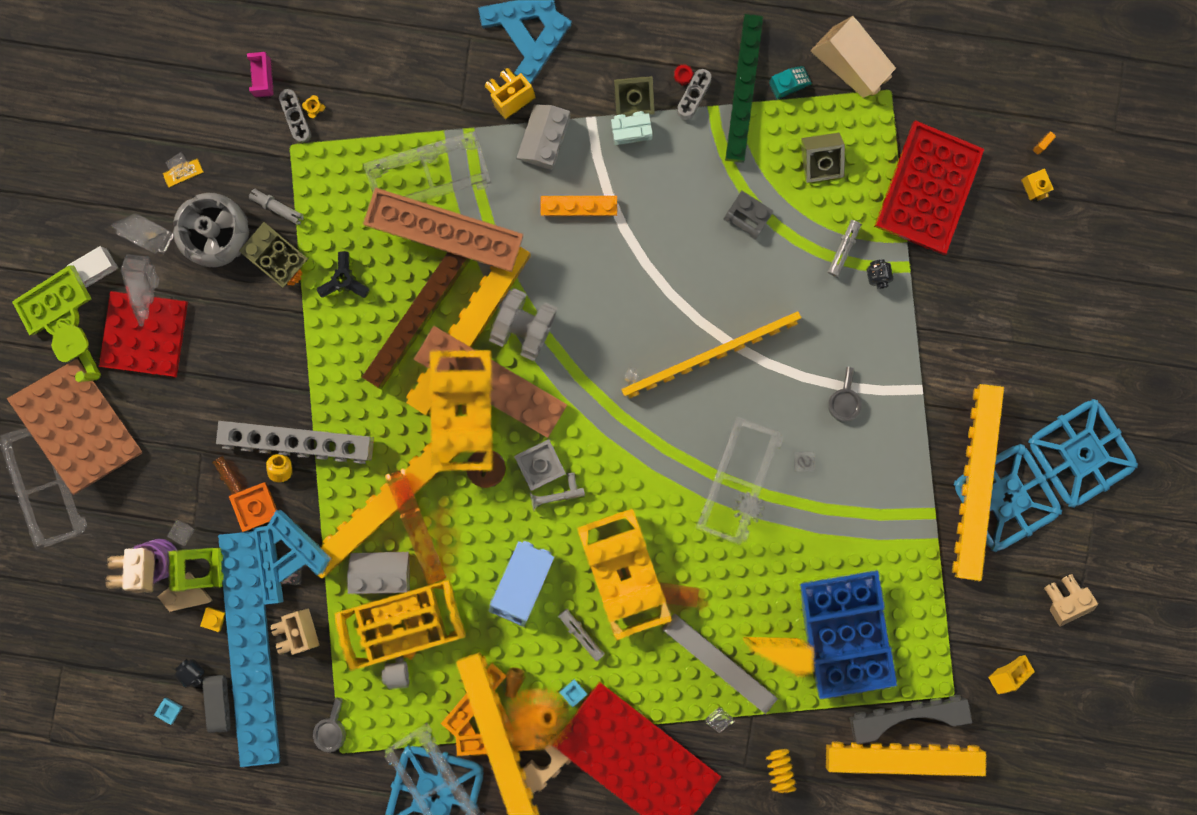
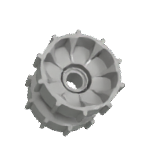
M513 288L509 292L495 320L490 334V342L503 347L511 333L525 339L521 356L534 361L544 345L558 308L544 302L536 316L522 310L527 294Z

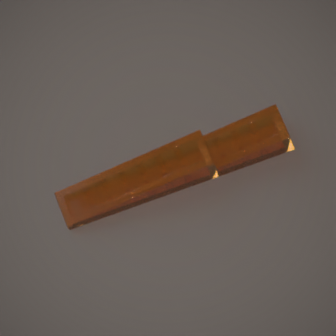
M401 469L386 475L387 483L428 585L445 579V572L405 470Z

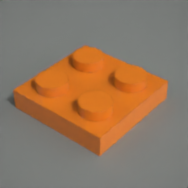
M267 482L229 496L242 532L270 522L275 511H277Z

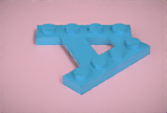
M514 0L478 8L482 28L502 25L524 57L514 75L518 76L522 73L530 84H532L572 24L571 20L556 11L554 0ZM539 17L545 28L537 40L534 41L521 21Z
M282 510L275 511L268 526L253 528L264 605L284 602L281 582L307 564L319 575L323 574L331 560ZM282 540L292 551L278 560L275 544Z

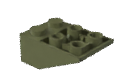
M265 222L261 224L239 250L282 288L286 286L308 260L307 257Z

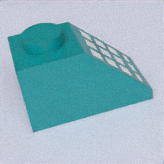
M804 66L789 68L772 76L769 84L778 100L810 85L811 81Z

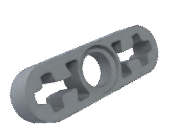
M700 69L693 76L678 105L677 114L681 119L689 120L694 116L711 83V74L708 70ZM704 76V77H706V80H703V81H702L701 87H700V86H698V85H699V79ZM697 91L700 96L698 98H691L689 93ZM688 103H690L689 111L684 113L683 109H686Z
M290 89L283 90L279 95V100L292 136L297 142L306 143L311 138V132L298 97ZM287 95L293 97L291 98V103L294 107L290 108L288 102L284 101L287 99ZM299 112V120L291 121V113ZM300 125L303 132H306L303 138L297 136L300 133L296 126Z

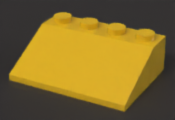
M743 637V641L752 651L794 672V675L805 676L807 672H812L813 647L803 639Z

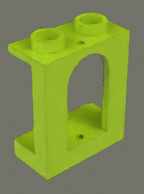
M221 548L168 551L170 591L222 587L224 575L221 566L223 561ZM202 558L208 561L210 565L208 575L202 578L185 579V560Z

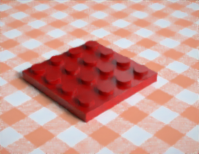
M110 291L99 367L177 377L188 302Z

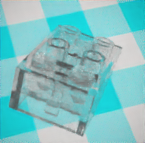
M136 213L111 225V227L117 229L116 234L155 254L158 251L164 254L174 237L171 231Z
M126 254L121 272L130 305L139 325L143 326L145 319L149 316V305L153 303L154 290L159 285V277L155 273V267L152 265L150 257Z

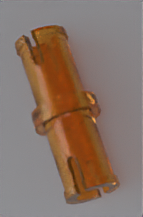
M223 456L212 462L221 476V481L225 482L232 495L243 489L234 476V470L231 471Z

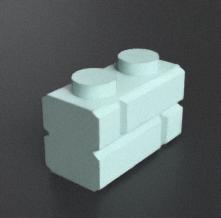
M643 111L633 113V116L625 117L624 114H621L611 119L614 145L652 140L653 135L649 113L644 114Z

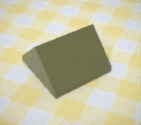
M652 76L614 80L616 115L624 114L625 117L633 116V113L643 111L644 114L649 113V115L655 114Z

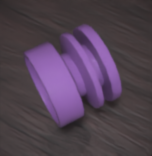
M155 539L133 548L146 549L155 553L153 583L169 577L168 551H177L171 542L165 539Z

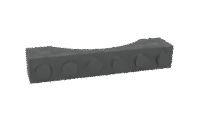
M951 695L949 699L935 698L931 699L930 703L925 704L923 702H913L908 707L896 705L892 707V710L885 711V709L881 708L873 710V713L866 714V712L855 713L854 717H849L853 740L857 744L876 741L892 725L916 717L935 718L951 726L972 723L968 699L961 697V695Z

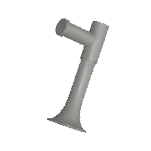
M575 472L566 474L570 491L547 496H534L530 492L533 511L545 503L584 497V488L577 489Z

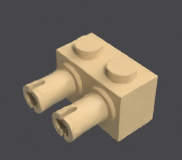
M146 549L125 550V556H110L108 561L112 562L108 563V567L110 569L124 568V575L108 576L107 581L111 582H107V587L109 589L123 587L124 590L132 593L153 592L155 553Z
M1073 574L1061 580L1070 593L1068 597H1063L1055 582L1051 583V586L1049 584L1044 588L1053 601L1050 612L1060 627L1094 611L1098 605L1088 587L1081 589Z
M309 609L282 616L281 622L271 625V630L277 628V630L272 631L274 636L286 632L288 640L276 644V649L282 647V649L277 650L280 655L289 651L295 654L320 646Z

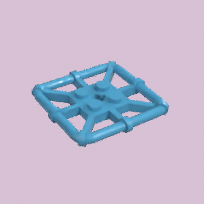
M1095 399L1084 402L1064 416H1058L1056 421L1035 433L1032 438H1029L1028 442L1032 452L1046 472L1047 479L1050 478L1062 499L1072 508L1082 505L1102 491H1108L1110 486L1131 474L1138 467L1133 452L1121 435L1120 428L1115 426L1104 407ZM1089 409L1086 428L1080 433L1075 434L1068 422ZM1096 412L1110 431L1108 435L1100 440L1093 431ZM1061 426L1070 437V439L1060 445L1040 440ZM1114 438L1127 460L1110 457L1103 445ZM1039 446L1058 450L1065 462L1052 469ZM1081 449H1087L1086 458L1080 456ZM1107 462L1127 466L1107 480L1104 479L1098 470L1099 467ZM1067 467L1070 468L1075 476L1071 496L1056 475ZM1092 472L1099 485L1078 497L1082 478Z
M1023 444L1012 446L996 455L995 465L1015 454L1010 474L1000 479L994 469L990 511L992 510L995 515L997 525L993 540L988 531L986 536V544L994 552L1005 549L1026 536H1032L1033 532L1054 521L1062 514L1060 503L1046 481V475L1042 474L1033 456ZM1022 455L1036 477L1024 485L1017 475ZM964 474L957 481H954L955 490L962 503H964V496L961 495L962 485L966 484L967 478ZM1039 483L1052 507L1034 503L1026 490ZM1005 493L1011 494L1012 498L1010 502L1003 501V498H1005ZM1030 507L1051 512L1030 526H1027L1020 514ZM1015 517L1022 530L1000 542L1004 522Z
M409 745L404 748L405 750L401 755L395 780L391 783L392 791L385 815H393L400 790L415 794L412 805L396 815H408L413 811L426 815H450L452 804L466 807L465 815L474 814L478 807L477 799L483 781L484 768L482 765L474 761L448 755V752L440 753L418 746L410 747ZM415 754L441 761L438 774L425 772ZM408 758L411 759L420 775L417 787L402 783ZM446 762L472 769L456 780L443 776ZM476 775L469 801L454 797L457 785ZM436 790L440 798L432 800L429 793H433Z

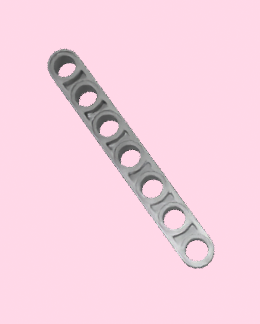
M674 613L671 616L672 621L665 623L662 629L766 714L778 698Z

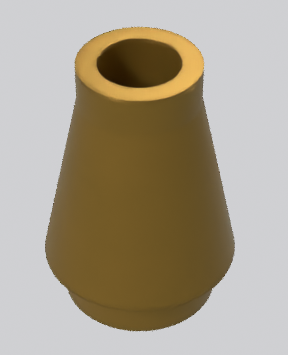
M511 667L507 672L505 696L509 698L517 696L516 694L526 678L524 670Z

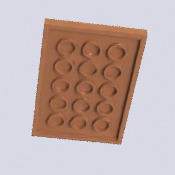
M78 359L73 360L7 398L73 495L142 454L141 449L93 381H76L75 375L77 372L83 371L87 373Z

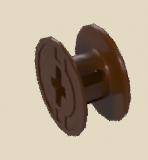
M492 450V470L486 472L485 477L482 476L484 470H466L467 476L478 487L489 488L496 486L505 476L506 466L504 459L500 454ZM476 451L467 462H483L487 451Z

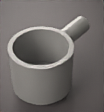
M403 655L395 658L396 663L386 664L385 669L382 670L383 684L387 685L388 690L409 687L407 663L403 660Z

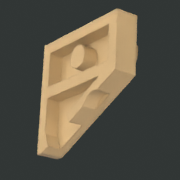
M191 572L185 574V579L195 578ZM167 588L157 596L169 612L213 601L203 588L186 589L183 591H170Z

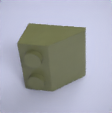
M840 133L802 138V160L807 183L844 177L845 144Z

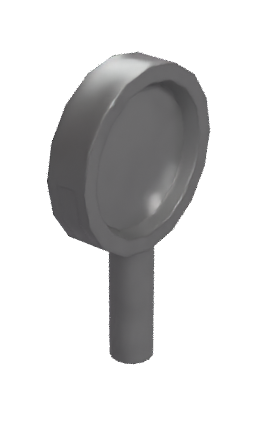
M846 367L843 389L834 392L828 401L830 414L840 421H850L856 418L862 408L859 395L851 390L854 370L852 367Z
M339 697L335 698L330 718L318 722L313 730L314 743L323 752L338 750L343 746L346 739L345 728L338 721L343 701Z

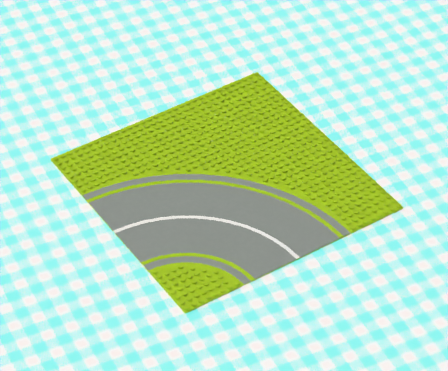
M882 90L874 96L870 94L866 97H862L859 93L752 102L744 163L725 161L732 104L698 107L694 116L689 120L681 119L677 114L678 109L654 111L655 114L649 115L653 135L652 140L614 145L611 119H614L616 115L570 119L553 170L517 159L528 123L302 143L290 146L295 211L304 215L303 220L298 218L301 223L296 225L298 251L308 258L300 269L302 272L301 289L313 431L374 437L372 460H366L365 464L354 463V459L347 458L346 462L335 461L333 456H328V460L317 459L315 455L322 541L330 534L334 536L338 532L337 527L344 521L348 523L353 518L351 516L353 512L358 508L363 509L367 505L365 502L372 495L377 496L382 492L380 488L389 481L391 483L396 479L394 475L402 468L406 470L410 466L408 462L416 455L420 457L424 453L423 448L431 442V412L426 416L406 403L409 391L412 388L415 390L419 384L417 382L418 377L422 372L426 373L428 367L414 360L433 326L448 334L453 324L457 325L460 320L458 317L464 307L468 308L471 303L469 301L471 295L479 291L481 287L479 284L485 275L488 277L491 272L490 265L470 260L383 388L379 389L362 378L367 368L447 254L446 251L364 226L363 222L375 188L524 235L521 247L530 252L531 257L472 349L476 351H490L491 360L567 404L548 438L491 405L492 450L501 455L506 466L505 476L502 481L496 486L483 488L476 486L470 481L466 470L440 471L352 552H409L410 591L449 579L451 581L455 602L466 636L419 650L411 660L407 657L403 658L408 667L409 687L388 690L387 685L383 684L382 670L385 669L386 664L396 663L395 658L350 670L345 659L344 649L340 646V635L338 634L335 613L405 592L348 594L350 555L325 577L335 698L343 699L338 721L342 723L346 732L345 742L339 748L340 753L405 748L408 745L411 747L456 743V736L441 723L466 694L456 664L457 660L478 652L481 653V656L485 655L488 667L493 663L506 675L511 667L520 668L525 671L524 675L526 678L517 694L519 699L523 695L522 691L525 692L528 689L531 693L534 691L539 693V688H542L545 693L546 691L549 692L547 693L549 699L552 692L553 694L551 695L557 698L555 699L556 703H559L558 701L561 699V704L558 706L561 710L558 709V711L562 714H558L557 717L559 718L557 719L566 720H561L563 722L557 727L562 730L598 682H601L653 724L765 714L662 629L665 623L633 633L619 640L615 639L577 528L632 508L670 616L674 613L778 698L766 714L943 698L954 695L907 240L874 227L899 161L892 93L890 90ZM689 108L683 109L684 113L689 111ZM840 133L845 144L844 177L807 183L802 160V138ZM741 191H744L774 211L756 239H753L749 233L732 222L723 220ZM541 196H617V216H541ZM737 211L734 212L733 215L756 229L758 226L756 223ZM855 220L862 224L855 238L856 243L852 245L839 273V277L832 276L827 272L841 244V237L845 235L850 221ZM850 233V236H849V238H848V240H847L845 246H847V244H848V242H849V240H850V238H851L852 233ZM842 251L841 256L837 262V265L839 264L844 251ZM338 252H349V269L352 270V275L356 277V281L370 289L366 298H362L352 291L346 292L345 290L340 292L336 290L324 298L319 296L317 288L329 282L331 276L335 274V269H338ZM884 259L885 262L891 264L894 277L893 281L888 283V287L883 289H877V286L869 284L866 271L867 267L870 266V262ZM343 276V279H340V282L343 283L345 280H347V278ZM513 288L527 294L522 310L536 316L544 302L558 308L544 345L534 361L521 356L525 339L511 333L503 347L490 342V334L495 320L509 292ZM798 311L801 319L797 321L798 324L789 329L784 326L780 328L779 333L773 336H769L768 333L762 336L763 340L752 344L750 341L744 344L745 348L737 352L732 349L727 352V356L717 360L714 357L709 360V364L703 367H699V365L691 367L693 371L682 375L680 372L674 375L675 379L664 383L663 380L657 382V387L648 391L646 388L639 390L640 394L629 399L628 396H623L621 389L792 313ZM846 367H852L854 370L851 390L859 395L862 408L856 418L850 421H840L830 414L828 401L834 392L843 389ZM457 404L458 414H455V416H466V414H462V404ZM314 439V448L316 449L317 441ZM549 439L565 473L575 472L577 489L584 488L585 496L545 503L533 511L530 492L534 496H547L570 491L566 474L531 491L514 457ZM332 441L329 445V449L332 452L336 449V443L334 441ZM351 443L348 446V451L350 454L354 453L355 446L353 443ZM462 451L451 462H467L476 451ZM806 456L810 457L811 465L809 467L804 466L802 459L799 460L801 467L798 466L797 459L799 457L804 458L805 465H809V459ZM484 470L482 476L485 477L486 472L491 470ZM626 518L596 527L588 531L587 545L634 529L635 527ZM519 541L522 543L527 541L534 545L533 548L548 550L554 556L524 627L489 612L490 604ZM621 568L624 578L620 580L630 578L631 575L627 576L625 568ZM878 570L884 603L883 612L897 686L819 699L813 669L812 672H807L805 676L794 675V672L752 651L743 641V637L801 638L808 643L803 617L800 583ZM434 588L448 636L455 628L446 603L445 592L442 589ZM662 604L615 620L614 622L621 629H624L633 624L642 623L647 619L661 616ZM568 609L573 617L582 623L581 626L605 653L599 660L595 661L577 638L568 632L569 629L558 617L564 610ZM354 613L346 619L351 645L356 657L368 658L365 647H361V636L357 632L359 625ZM402 619V624L395 625L396 629L402 627L404 628V630L406 629L404 620ZM569 621L570 624L580 634V631L575 627V625L571 621ZM583 636L582 638H583V639L586 641V643L591 647V649H593V647L591 646V644H590V643L585 639V637ZM506 676L494 691L498 693L506 714H509L510 711H513V707L516 708V704L513 702L514 700L505 696ZM575 679L587 692V695L572 707L562 697L560 691ZM473 715L469 721L475 733H480L477 721ZM509 719L510 721H512L511 723H513V724L516 722V721H513V720H516V719Z

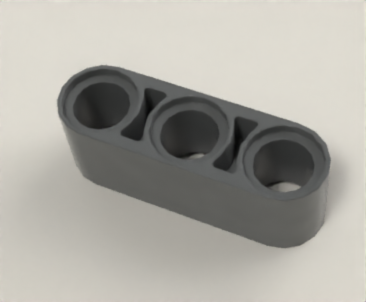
M226 676L204 677L203 694L208 733L227 732L230 730L231 723Z

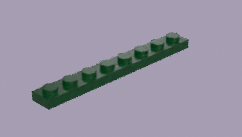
M744 14L725 161L744 163L763 16Z

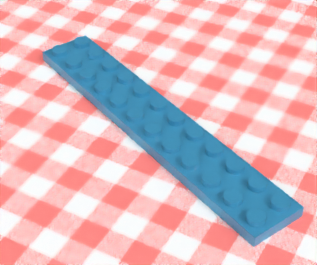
M254 532L218 535L219 548H221V553L223 554L221 566L224 575L223 591L240 767L279 763L280 751L266 605L263 603Z

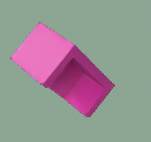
M266 52L247 53V58L251 63L252 87H249L250 93L254 97L273 96L271 58Z

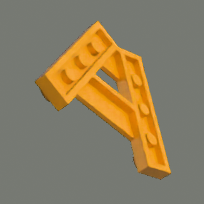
M491 663L486 670L488 675L491 674L495 685L492 687L495 690L507 675ZM467 693L441 724L456 736L457 756L488 754L481 733H475L469 721L474 713ZM500 704V711L503 712L504 708L502 707V704ZM508 722V723L505 724L506 727H508V728H507V731H509V730H511V728H513V727L510 725L511 722ZM517 734L513 737L514 740H515V739L517 740V738H518V737H517V736H518ZM519 739L516 742L514 741V743L512 742L514 750H526L523 747L526 744L523 742L519 743L521 742ZM527 744L531 750H535V746L531 748V744Z

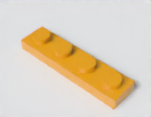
M541 196V216H617V196Z

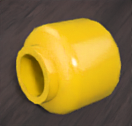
M280 454L271 456L266 463L268 477L277 483L287 481L292 475V462L290 458Z

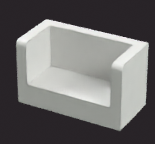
M101 246L69 264L75 266L85 287L118 269L108 250Z

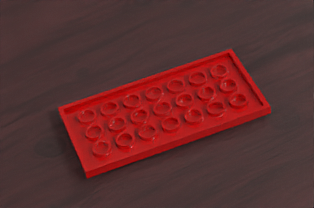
M601 682L597 683L566 727H564L566 729H563L559 734L561 737L552 744L559 752L641 815H694L721 778L719 774Z

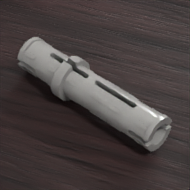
M257 189L251 191L255 195L249 194L250 200L262 205L266 210L270 209L296 225L301 223L298 218L303 220L304 215L276 201L271 195L267 196Z
M855 220L850 221L845 235L841 237V244L827 272L828 274L839 277L851 247L856 243L855 238L862 226L861 223ZM850 233H852L851 238H850V240H849L847 246H845V245H846V242H847V240H848V238H849V236H850ZM842 251H844V253H843V255H842V257H841V260H840L839 264L837 265V262H838V260H839V258H840V256H841V253H842Z
M568 609L558 616L569 629L568 632L577 638L595 661L605 654L581 626L582 623L578 622ZM569 621H571L575 625V627L580 631V634L570 624ZM583 636H584L585 639L591 644V646L593 647V649H591V647H590V646L586 643V641L582 638Z

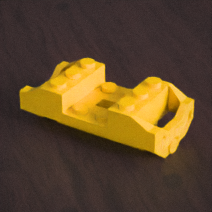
M430 351L432 471L492 470L490 351ZM440 357H481L486 370L435 371ZM457 404H462V414H466V416H455V414H458ZM487 451L483 462L441 463L436 452Z
M633 508L577 528L616 640L672 621ZM623 518H626L635 527L634 529L587 545L588 531ZM621 568H625L627 576L631 575V577L624 580H620L624 578ZM662 604L661 616L647 619L642 623H636L624 629H621L614 622L615 620Z
M450 579L335 613L336 627L340 635V646L344 649L345 659L350 670L466 636ZM434 588L442 589L445 592L446 603L455 628L448 636ZM354 613L359 625L357 632L361 636V647H365L368 658L356 657L351 645L346 619ZM403 619L406 629L404 630L403 627L396 629L395 625L402 624L401 620Z

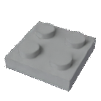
M549 439L514 456L531 491L566 474Z

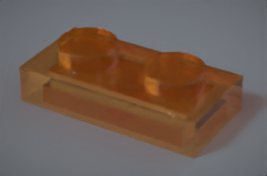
M660 582L666 603L697 607L698 587Z

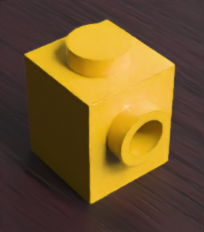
M1045 169L1022 179L1030 201L1035 198L1038 201L1049 197L1048 193L1054 190Z

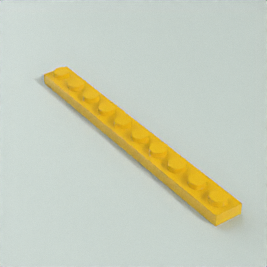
M798 311L629 385L621 389L623 396H628L629 399L640 394L639 390L646 388L648 391L657 387V382L662 380L664 383L675 379L674 375L680 372L682 375L693 371L691 367L696 365L703 367L709 364V360L714 357L717 360L727 356V352L732 349L737 352L745 348L744 344L750 341L752 344L763 340L762 336L768 333L769 336L779 333L780 328L784 326L789 329L798 324L797 321L801 319Z

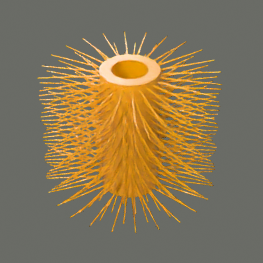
M542 688L538 689L539 693L537 691L531 693L528 689L525 692L522 691L523 695H521V698L523 699L517 700L518 704L514 702L516 708L513 707L514 710L510 711L512 715L510 718H507L516 719L513 720L516 721L513 725L518 729L513 733L515 735L519 734L517 740L520 734H523L519 743L523 742V738L526 739L524 740L526 746L523 745L526 750L529 748L527 744H531V748L536 744L538 749L543 748L541 745L547 747L548 745L546 744L548 742L552 745L550 743L552 739L549 738L548 730L552 737L555 736L552 733L553 731L557 735L556 730L562 732L557 726H560L559 724L563 722L561 720H566L557 719L559 718L557 717L559 714L557 711L560 708L557 706L559 703H554L557 698H554L551 704V694H553L551 692L549 703L547 704L546 700L548 699L546 698H548L547 696L549 695L547 693L549 692L546 691L545 695L542 694L544 692Z

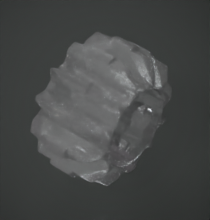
M746 492V499L743 494H739L741 501L734 499L733 502L738 504V507L733 506L732 510H738L734 517L737 518L741 515L740 523H743L745 518L747 525L751 524V518L757 523L756 515L759 517L764 516L759 512V510H765L764 506H759L763 499L755 501L758 494L755 493L751 498L750 492ZM749 503H751V508L753 509V511H748L747 514L745 513L746 509L744 508V505H749Z

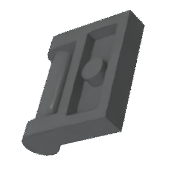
M741 191L723 220L732 222L749 233L753 239H756L774 211L744 191ZM737 211L758 225L756 229L733 215L734 212Z

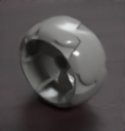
M218 193L195 195L194 198L185 201L179 207L173 220V236L180 252L189 260L206 267H220L232 262L236 257L240 256L241 252L239 250L249 238L248 220L243 210L234 201ZM209 207L222 210L215 222L208 217H200L199 214L203 213V209ZM229 227L234 229L233 236L227 246L219 247L215 238L219 235L220 229ZM189 229H196L197 232L208 238L204 252L192 244L189 238L192 234Z

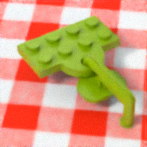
M69 265L13 300L12 303L29 335H35L43 329H46L48 333L53 335L51 346L59 361L69 362L79 356L87 373L83 371L77 372L75 375L77 382L94 381L100 379L101 374L88 350V339L83 330L78 327L79 312L77 309L90 301L91 297L75 266Z

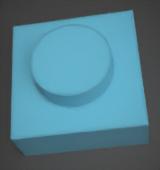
M574 679L560 691V694L574 707L587 695V692Z
M165 697L154 715L171 725L183 706Z

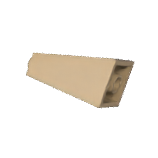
M854 16L833 26L811 50L818 59L862 97L870 94L874 96L881 89L880 85L890 80L892 77L891 73L896 69Z

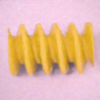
M789 749L772 751L766 757V760L772 761V763L767 765L768 768H773L769 775L775 776L774 779L770 780V783L777 785L772 788V791L778 793L791 792L797 789L793 786L795 785V780L791 779L794 776V772L789 771L792 769V764L788 763L791 761V757L787 756Z

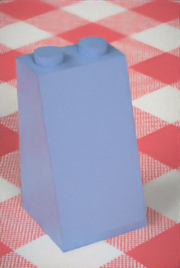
M523 541V543L518 542L489 608L490 613L522 627L527 622L554 559L551 552L545 549L538 550L533 548L534 545L527 541Z

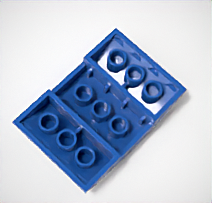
M878 570L800 583L806 637L808 644L813 647L812 669L819 699L897 686L883 612L884 603Z

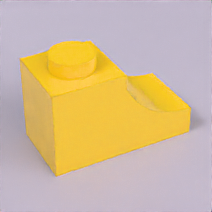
M1022 655L1011 663L998 668L989 676V679L996 692L1002 694L1017 690L1035 671L1026 655Z

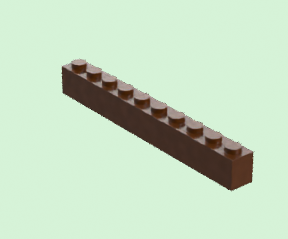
M447 252L362 378L379 389L383 388L471 259Z

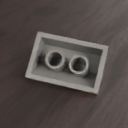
M534 105L517 159L553 170L570 120V111L553 105Z
M409 552L351 553L348 568V594L400 593L410 591Z

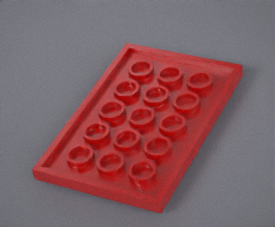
M915 120L910 128L874 227L942 255L947 254L984 149Z

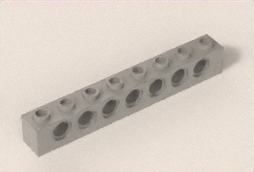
M218 421L216 444H222L224 449H234V446H241L243 451H253V448H259L261 453H271L272 450H278L280 455H290V452H296L298 457L309 458V454H315L317 459L328 460V456H333L335 461L344 462L347 461V458L354 459V463L365 464L366 460H372L374 437ZM240 431L242 439L237 441L236 434ZM256 434H259L261 436V440L258 444L255 442ZM276 435L280 439L278 445H275L273 443V439ZM296 437L298 439V445L294 448L292 446V440ZM315 439L317 441V447L313 450L310 444L311 441ZM332 441L336 443V449L333 452L329 449ZM351 443L355 446V451L352 454L348 451V446Z

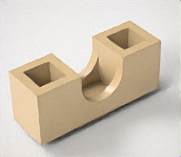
M549 743L545 750L551 756L552 761L550 764L539 766L531 759L523 767L527 776L525 780L526 786L531 787L532 793L543 790L547 785L546 781L550 777L555 778L561 772L560 767L564 763L568 765L571 762L570 759Z

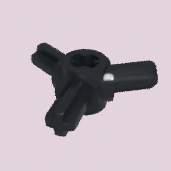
M338 252V269H335V274L331 276L329 282L317 288L321 298L336 290L339 292L342 290L346 292L352 291L362 298H366L369 294L370 289L356 281V277L352 275V270L349 269V252ZM343 276H345L347 280L341 283L340 279H343Z

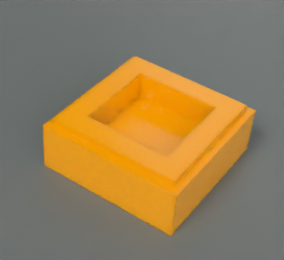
M1049 132L1036 145L1033 151L1036 154L1043 152L1055 139L1056 135Z

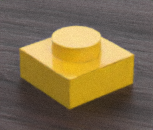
M207 607L200 626L220 632L226 612Z

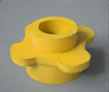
M315 95L308 98L302 104V108L307 110L310 118H315L316 114L325 110L324 104H321L318 101L319 98Z

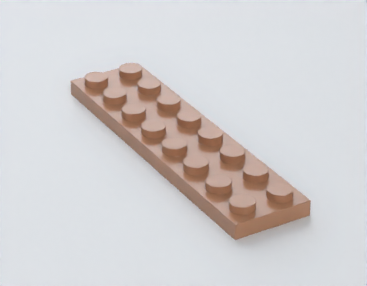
M378 188L374 189L363 225L509 272L513 270L524 237L522 233Z
M433 326L414 360L430 369V351L476 350ZM440 357L435 371L486 370L481 357ZM491 360V405L548 438L567 404Z

